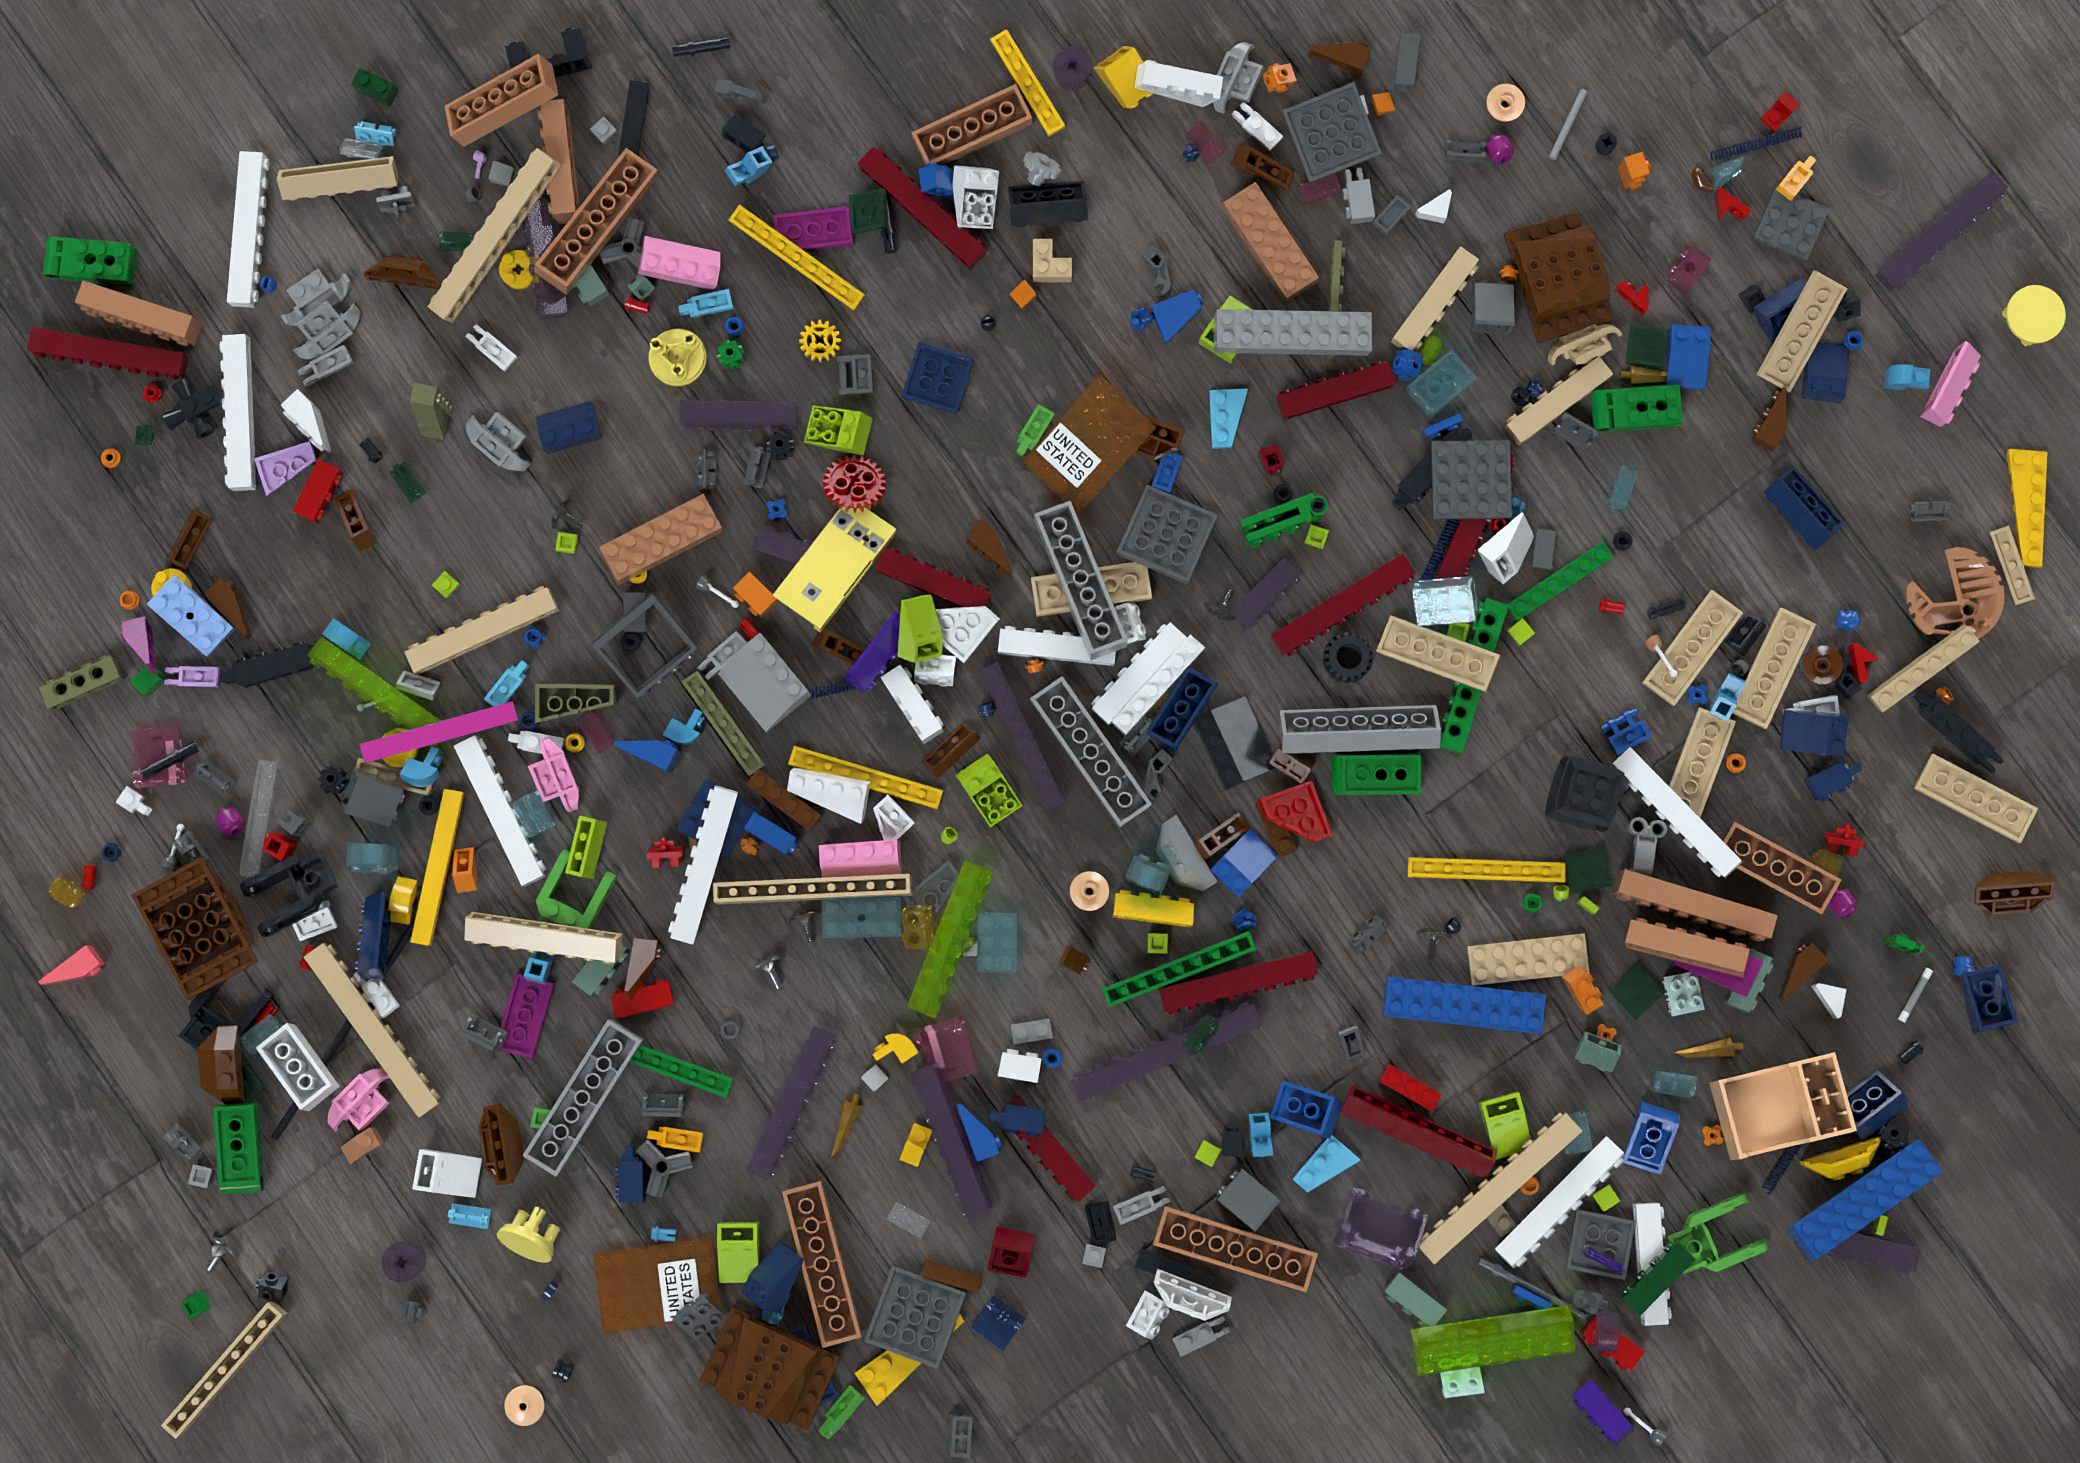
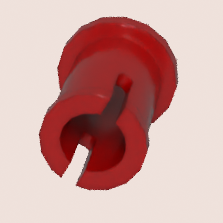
M634 296L627 297L624 308H627L628 311L634 310L647 315L650 307L649 302L634 299Z
M1503 518L1492 521L1490 524L1491 532L1496 535L1498 531L1506 526V521Z
M1607 598L1600 600L1599 611H1602V613L1609 612L1623 615L1624 603L1608 601Z
M749 617L739 623V626L749 637L748 641L761 633L760 630L756 629Z
M84 865L83 882L80 883L82 889L94 890V887H96L97 866Z
M305 944L302 959L298 962L300 964L299 968L311 971V967L304 956L317 947Z
M269 1003L262 1014L256 1017L255 1023L263 1029L266 1026L269 1027V1022L279 1009Z

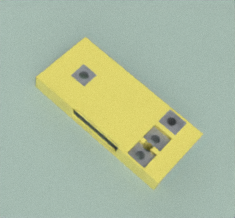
M843 506L837 511L775 591L773 597L814 625V629L821 633L880 556L883 549L887 547L896 535V528L865 507L864 512L857 508L856 513H854L853 508L846 512V507ZM859 533L861 534V536L856 537L855 534ZM875 544L877 547L872 548L870 545ZM811 589L815 591L813 596L808 594V591Z

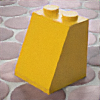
M1128 46L1120 48L1095 66L1094 70L1121 106L1132 109L1140 103L1139 100L1144 96L1147 98L1154 93L1134 88L1138 65L1143 63V60L1134 47Z

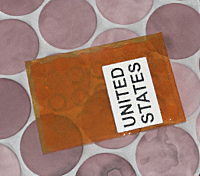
M1098 375L1022 462L1065 502L1071 501L1074 510L1080 514L1157 427L1101 375Z
M712 1237L593 1254L603 1334L674 1324L675 1322L672 1319L676 1312L684 1308L686 1304L691 1306L690 1301L693 1300L695 1302V1299L700 1294L705 1293L710 1296L709 1301L721 1311Z

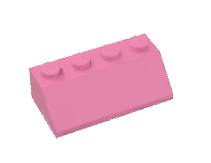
M644 236L638 274L710 290L716 288L720 271V252Z
M1965 341L1954 349L1920 417L1939 427L1950 423L1954 416V413H1952L1954 407H1958L1962 401L1961 393L1969 387L1972 381L1969 379L1971 374L1975 373L1980 366L1978 361L1981 356L1969 342Z
M899 840L819 845L822 878L902 874Z

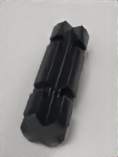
M1680 598L1675 600V602L1671 601L1659 605L1657 608H1650L1647 610V615L1650 620L1658 618V616L1662 617L1674 613L1676 610H1683L1686 607L1685 602Z

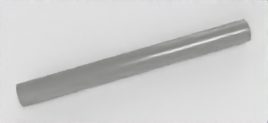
M1580 90L1549 155L1550 159L1556 160L1588 93L1586 90Z

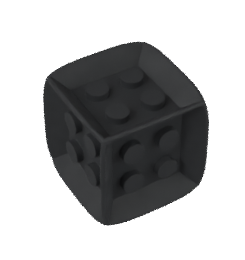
M1568 755L1562 757L1553 777L1546 803L1545 816L1587 830L1599 832L1609 830L1621 796L1625 773L1614 767L1588 759L1570 757Z

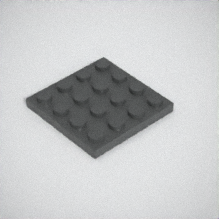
M1355 82L1282 111L1309 183L1382 155Z
M1510 440L1431 442L1433 520L1512 518Z
M1146 485L1116 554L1188 585L1218 514Z
M892 1266L864 1342L939 1370L967 1293Z

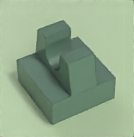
M637 275L635 277L636 281L633 284L629 283L627 286L639 300L644 301L655 287L646 277Z

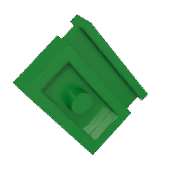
M1901 933L1888 936L1885 941L1886 945L1902 951L1909 950V954L1922 953L1925 947L1924 945H1916V942L1911 941L1910 936Z

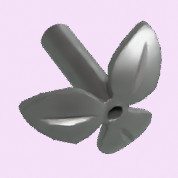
M779 955L770 956L766 960L757 963L753 968L754 973L759 968L767 972L775 989L782 987L773 967L774 961L785 959L784 956Z
M219 1237L210 1238V1240L217 1244H214L212 1247L211 1259L206 1266L207 1270L213 1271L226 1252H229L236 1259L239 1258L232 1244L226 1245V1240Z

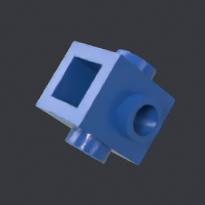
M1410 349L1397 351L1392 373L1399 376V379L1403 381L1418 378L1421 372L1423 355Z

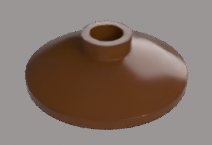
M1818 646L1806 654L1803 661V670L1810 681L1825 685L1834 682L1841 675L1843 660L1834 648ZM1823 663L1827 664V668L1825 670L1820 669V666Z

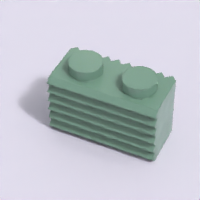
M1584 1031L1576 1047L1575 1059H1578L1583 1064L1594 1065L1601 1071H1609L1611 1073L1621 1055L1622 1045Z

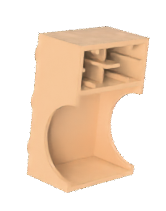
M1835 1052L1709 1083L1730 1160L1743 1159L1768 1151L1857 1131Z

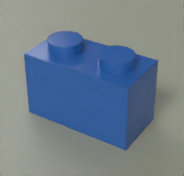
M935 162L928 163L926 167L920 168L919 176L922 192L940 197L952 195L954 169H950L948 166L937 165Z

